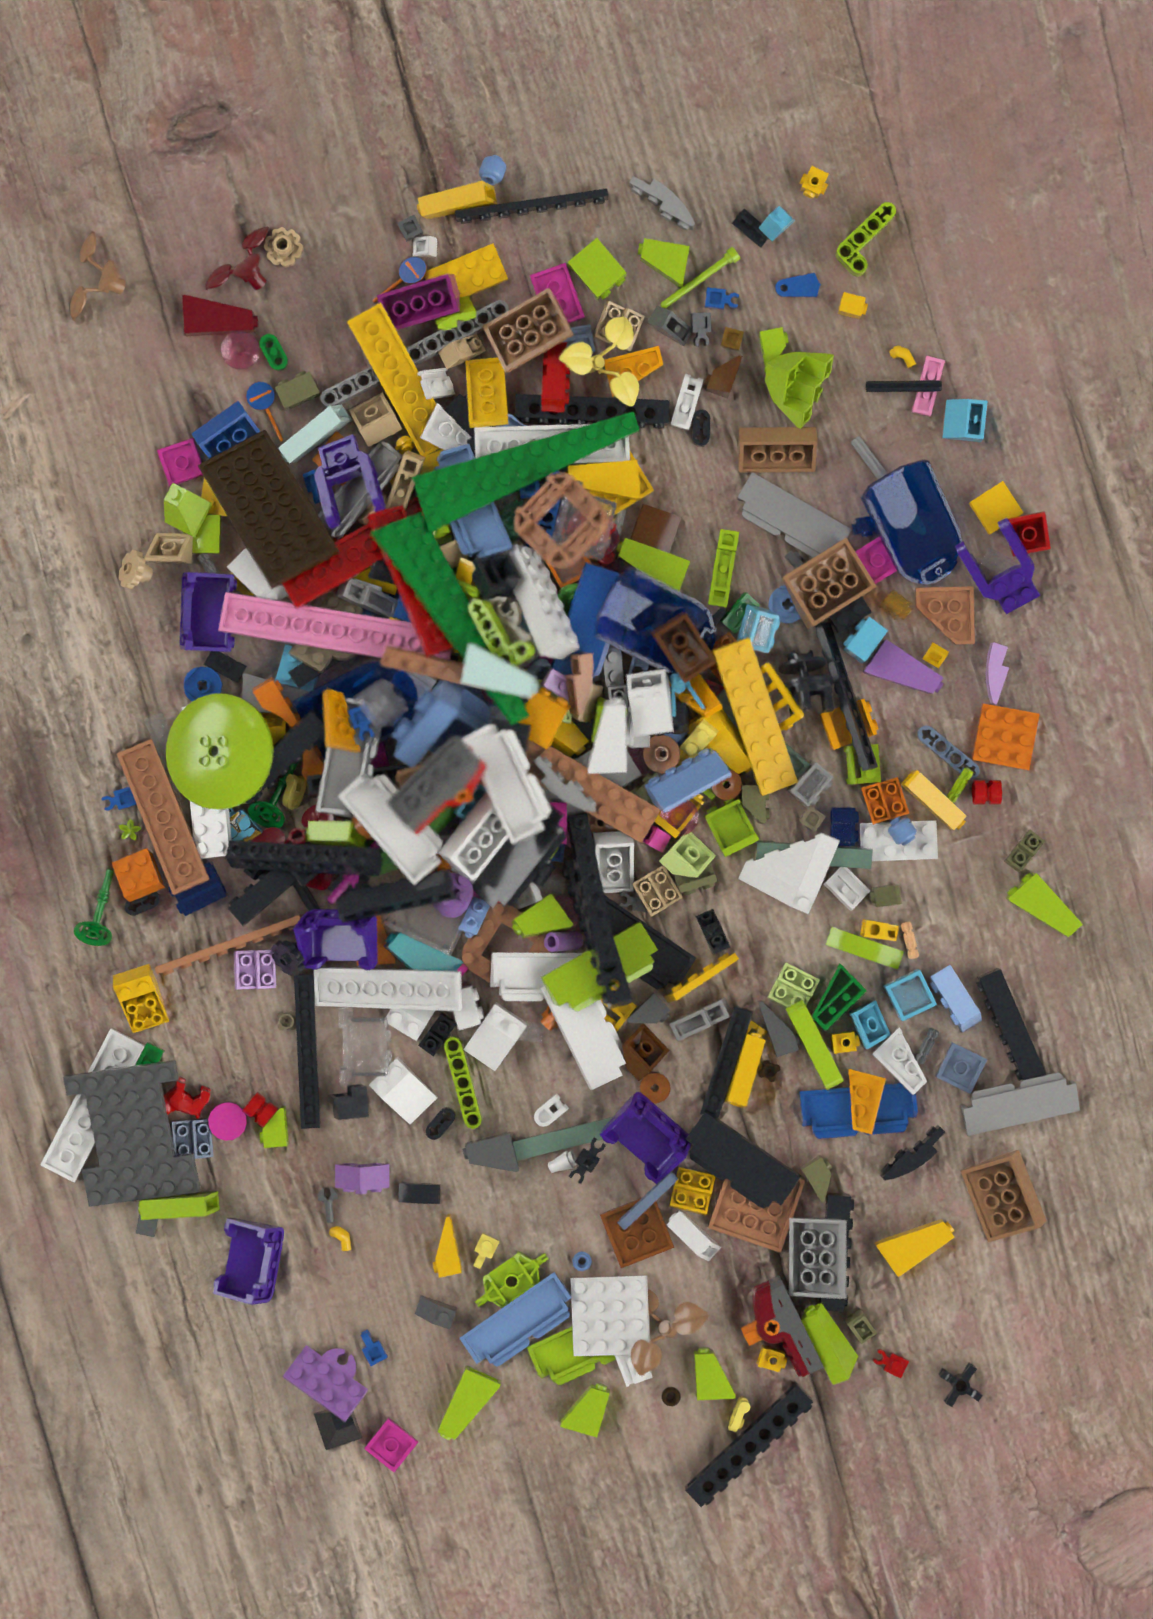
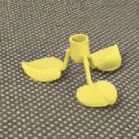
M623 316L613 318L606 324L605 336L613 344L602 353L591 357V347L584 342H577L569 346L561 354L559 360L579 375L598 371L599 374L604 373L616 376L610 382L612 393L623 404L633 406L639 392L637 378L630 372H624L619 375L617 372L602 369L605 364L602 357L615 346L620 350H625L632 344L634 337L633 328L629 320Z

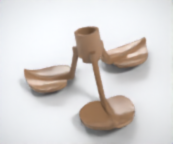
M93 231L82 245L80 260L83 263L88 260V262L102 271V276L98 288L84 289L80 286L74 292L70 303V314L73 321H75V318L81 313L86 304L87 292L109 293V291L121 294L125 288L126 282L120 278L121 275L117 271L113 260H109L104 268L92 260L91 256L96 248V236Z
M648 1289L649 1314L659 1322L658 1332L661 1335L650 1339L649 1343L640 1339L633 1345L631 1361L636 1372L643 1376L659 1365L662 1359V1351L658 1345L652 1344L653 1342L660 1339L664 1340L665 1337L673 1338L677 1332L682 1335H690L696 1332L707 1321L709 1313L694 1303L684 1302L676 1308L674 1312L676 1320L673 1323L667 1320L663 1321L653 1313L659 1307V1299L653 1291Z

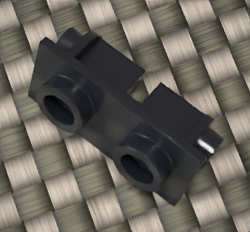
M743 209L742 212L740 211L732 222L735 227L760 248L769 239L759 229L762 223L746 209Z

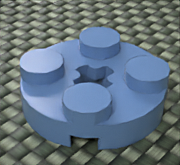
M783 585L771 594L768 607L770 611L780 616L781 623H794L801 617L794 603L793 606L789 607V610L782 606V602H785L786 599H790V602L793 603L786 586Z

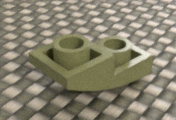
M1029 829L1004 862L1018 873L1022 872L1045 840Z

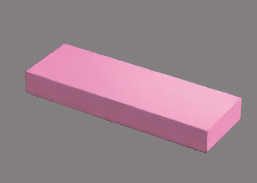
M926 356L920 380H940L945 360ZM937 391L917 392L912 413L931 417Z

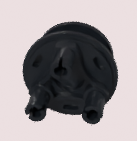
M812 650L806 654L795 651L790 652L787 655L788 661L781 664L778 670L781 674H799V678L786 681L783 684L800 707V710L812 709L810 696L818 695L821 698L823 712L834 711L831 694L832 685L835 682L834 678L828 675L809 676L808 673L824 667L826 659L814 657ZM789 706L790 716H792L794 712Z

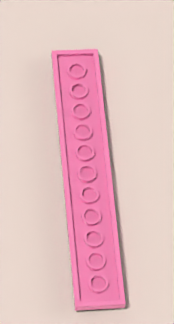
M225 593L219 625L220 632L382 658L386 645L425 654L412 623L305 605L296 609L293 603ZM452 650L433 656L450 660Z

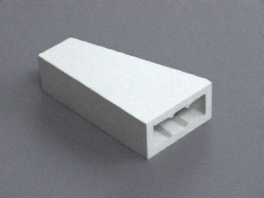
M613 697L605 700L588 761V773L627 772L625 700H621V698Z

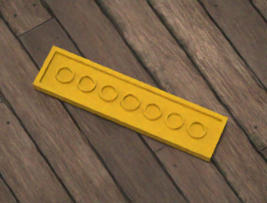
M380 302L349 319L347 323L419 454L425 457L439 449L420 438L436 403L434 399L426 400L420 382L422 381L421 375L418 376L419 371Z
M747 637L712 650L760 794L764 796L798 783L750 638Z

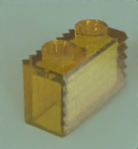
M892 590L879 605V608H882L883 611L885 610L895 620L900 618L903 620L912 611L909 608L912 603L897 591Z

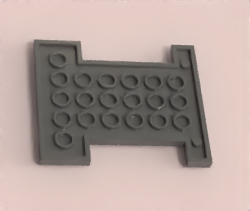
M176 1060L65 1075L63 1077L67 1096L85 1094L99 1161V1166L82 1169L89 1207L196 1193L201 1190L194 1153L175 1155L161 1083L177 1081L179 1079Z

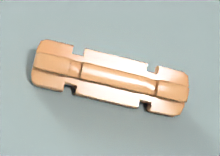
M910 921L901 923V928L904 931L903 937L906 949H908L909 959L918 958L917 944L914 932L911 930L913 929Z

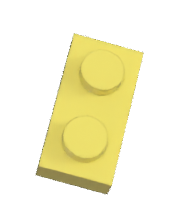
M703 719L679 748L691 758H694L715 737L718 730Z

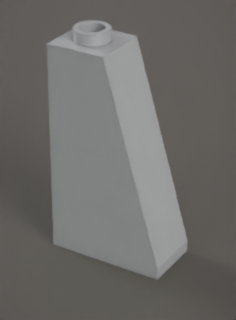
M243 674V699L252 704L260 713H273L261 707L252 691L253 687L267 679ZM281 684L284 689L281 692L284 697L288 696L293 704V707H291L293 712H309L313 707L317 708V697H314V693Z

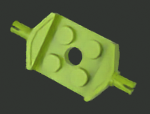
M518 1251L516 1255L487 1275H484L485 1293L475 1300L477 1306L480 1308L486 1302L491 1301L503 1308L541 1282L538 1268L540 1267L539 1265L549 1260L546 1253L544 1252L536 1259H532ZM514 1276L517 1279V1284L509 1286L506 1283V1279Z

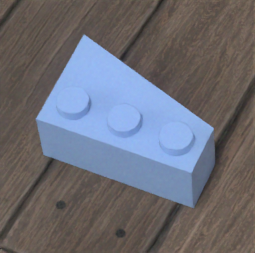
M951 965L930 976L932 981L930 983L931 988L935 993L938 992L942 998L940 1002L945 1009H949L953 1023L958 1025L962 1032L982 1021L981 1012Z

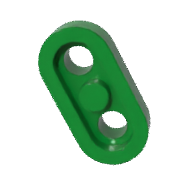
M273 334L263 335L259 345L269 365L276 371L284 370L288 366V357L280 342ZM269 341L273 342V346L271 348H268L266 346L267 342ZM278 358L282 359V363L280 365H277L275 363L276 359Z

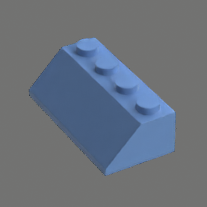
M711 748L701 750L698 756L682 761V765L676 768H669L665 771L664 775L651 778L648 781L649 783L644 786L654 806L666 813L730 777L732 774L718 753Z

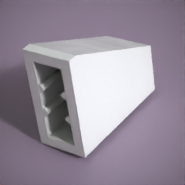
M679 1211L669 1218L670 1222L667 1226L697 1256L709 1261L721 1248L685 1213Z

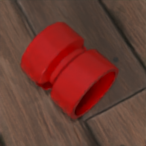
M973 780V804L984 805L988 802L989 805H1001V780H989L988 783L985 780Z
M257 1092L242 1112L250 1118L255 1117V1122L263 1128L279 1108L271 1102L267 1103L266 1098Z

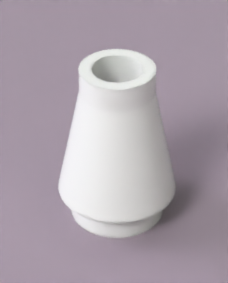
M565 1151L551 1162H548V1167L551 1173L574 1169V1166L578 1164L575 1163L576 1156L573 1151Z

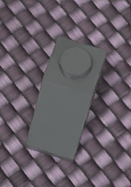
M656 306L647 321L658 332L682 346L686 344L692 334L689 325L672 311Z
M653 993L627 1018V1021L629 1023L657 1024L659 1021L662 1023L670 1016L668 1013L670 1009Z
M421 1295L415 1314L434 1325L450 1330L457 1307Z

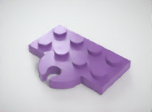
M306 1345L285 1372L283 1378L345 1422L368 1392L367 1388L353 1379L356 1374L354 1357L351 1354L348 1357L347 1364L340 1365L337 1360L345 1354L344 1349L334 1348L321 1356Z

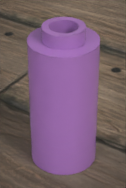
M579 931L550 932L544 938V945L550 952L578 950L583 945V936Z

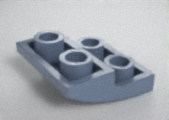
M208 1118L170 1121L175 1155L194 1153L195 1159L213 1157L212 1132L209 1128Z

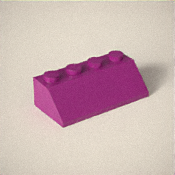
M449 273L377 295L378 303L381 302L396 331L460 311L459 290L454 274Z

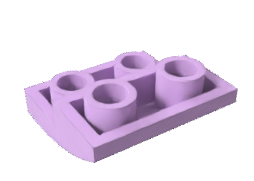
M272 950L234 951L235 989L276 988V964L272 958V954H274Z

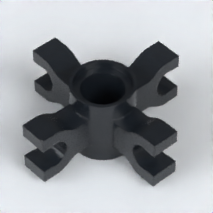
M595 1137L591 1140L589 1150L583 1148L575 1161L578 1167L569 1174L570 1178L576 1173L580 1174L579 1184L583 1182L586 1171L592 1173L600 1160L597 1154L606 1147V1144L602 1143L601 1147L596 1148L594 1143L597 1141V1138Z
M968 1362L962 1374L952 1375L944 1368L938 1373L942 1379L951 1383L952 1389L944 1399L945 1403L950 1407H953L959 1395L968 1394L978 1402L983 1396L981 1392L970 1386L969 1380L977 1370L970 1362ZM958 1381H965V1386L957 1389L956 1383Z

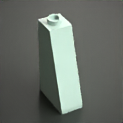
M342 405L329 406L278 448L281 452L280 454L285 462H289V464L296 463L353 419Z
M468 644L461 683L529 698L537 693L538 682H536L535 676L476 644Z

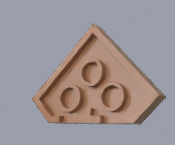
M974 586L915 588V607L954 645L975 644Z

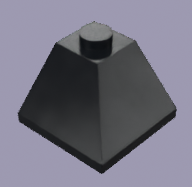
M327 1409L314 1413L326 1450L362 1439L354 1411L345 1422Z

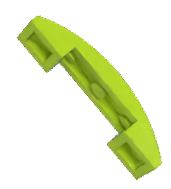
M720 529L708 605L727 608L739 532Z
M831 927L825 944L895 969L899 968L904 951Z

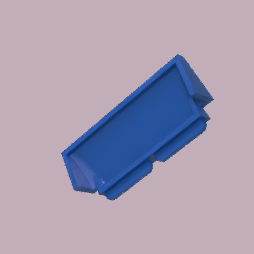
M585 562L567 617L570 620L571 629L576 635L579 649L571 654L582 652L593 654L594 678L601 673L611 643L609 632L610 629H614L617 625L627 595V589L624 588V585L617 583L619 573ZM570 655L563 660L553 658L550 668L564 676L572 674Z
M901 1083L884 1085L873 1133L865 1134L875 1135L904 1132L906 1127H908V1118L917 1117L916 1093L912 1095ZM850 1087L800 1091L802 1127L812 1126V1134H815L817 1139L857 1135L858 1131L853 1130Z

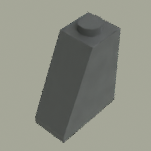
M510 1132L465 1143V1148H462L464 1158L469 1160V1164L512 1172L519 1171Z

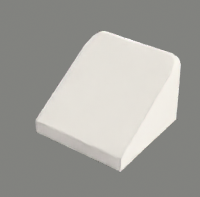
M432 236L413 238V257L437 256V238Z

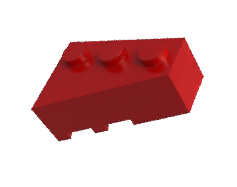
M561 342L544 352L541 411L565 412V404H569V393H565V389H569L570 378H566V375H570V368L559 360L561 354L567 349V342Z

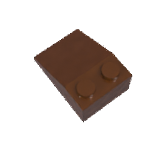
M683 611L650 632L684 683L717 663L688 615Z

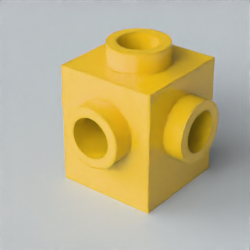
M811 166L808 174L804 173L799 184L802 185L800 191L808 198L813 199L815 197L818 199L820 194L824 195L828 184L825 182L829 173Z

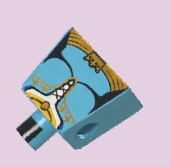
M229 808L232 841L250 842L251 839L262 833L263 830L243 809L235 813L233 808Z

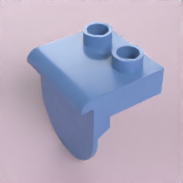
M440 679L432 691L427 689L421 695L414 707L416 711L409 720L406 718L402 719L394 730L392 737L398 741L394 756L410 767H415L428 750L435 754L451 737L458 736L462 739L487 725H492L493 718H495L494 713L483 699L463 685Z

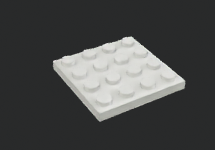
M647 1275L571 1278L574 1356L631 1355L632 1347L638 1340L643 1339L649 1343Z

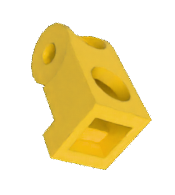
M862 919L860 936L897 941L899 926Z

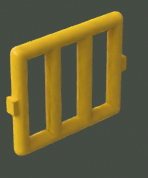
M765 663L760 666L761 673L763 675L767 672L773 681L766 686L768 694L777 688L784 697L772 705L774 712H777L787 704L794 712L792 716L779 723L780 730L786 731L793 726L792 724L803 718L804 713L800 710V707L771 664Z

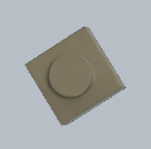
M809 806L799 822L813 832H816L826 816L812 806Z

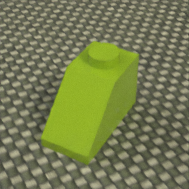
M783 327L759 332L764 366L775 356L781 355L786 344L789 343L787 332H783Z
M281 1106L264 1126L262 1132H260V1143L264 1144V1148L288 1146L286 1106Z

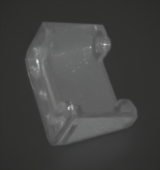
M430 904L385 914L381 923L451 956L463 933L462 930H459V926L467 910L459 917L449 918L441 915V912L437 909L435 910L433 905Z

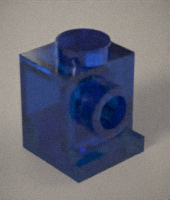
M878 514L856 518L853 520L854 524H851L853 535H861L862 538L872 536L873 532L876 535L882 533Z

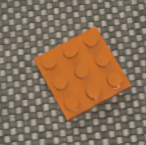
M982 703L972 760L1029 770L1040 714Z

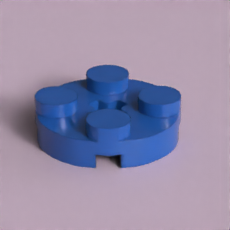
M209 667L193 668L184 678V692L192 702L200 697L210 694H221L223 683L221 677L215 670ZM200 681H207L206 686L208 688L206 690L202 689L200 691L198 689L200 687V685L198 684Z

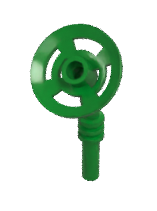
M292 763L289 766V771L279 778L280 781L277 782L278 786L269 803L256 801L250 804L248 813L254 822L265 828H280L283 826L285 817L282 811L276 807V804L287 786V776L294 773L298 763Z
M107 869L102 888L99 890L100 893L98 894L99 898L96 899L98 903L93 921L80 922L74 927L76 938L88 945L103 946L110 943L112 939L111 931L100 924L105 903H108L106 899H109L108 895H110L109 889L114 874L112 869Z

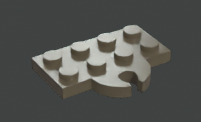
M332 591L328 593L319 607L359 615L363 613L362 608L337 597ZM294 644L289 652L291 657L323 674L332 658L345 661L357 655Z
M469 597L468 601H469V603H471L473 600H479V599H477V598L474 599V598H472V597ZM496 597L489 601L512 644L519 641L532 642V635L519 627L522 615L517 602H512L510 612L505 613L503 606L509 602V597ZM488 621L487 627L489 630H491L492 628L491 621ZM497 638L496 644L498 647H500L501 645L500 638ZM524 645L521 647V653L523 655L526 653V647ZM506 655L505 660L510 663V657Z

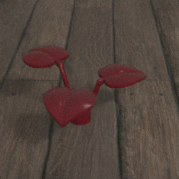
M268 226L251 232L244 239L242 248L247 249L249 256L234 269H231L232 266L230 264L218 267L208 278L206 290L221 286L227 281L230 274L240 277L245 283L248 282L254 290H259L266 284L267 280L259 272L260 255L258 253L252 254V249L258 247L263 242L269 230Z
M317 804L304 812L301 823L304 827L308 828L309 821H334V816L317 812ZM272 827L262 831L261 834L251 839V842L306 844V830L300 828L291 830L285 842L286 837L283 831ZM320 873L306 886L324 891L330 886L333 874Z

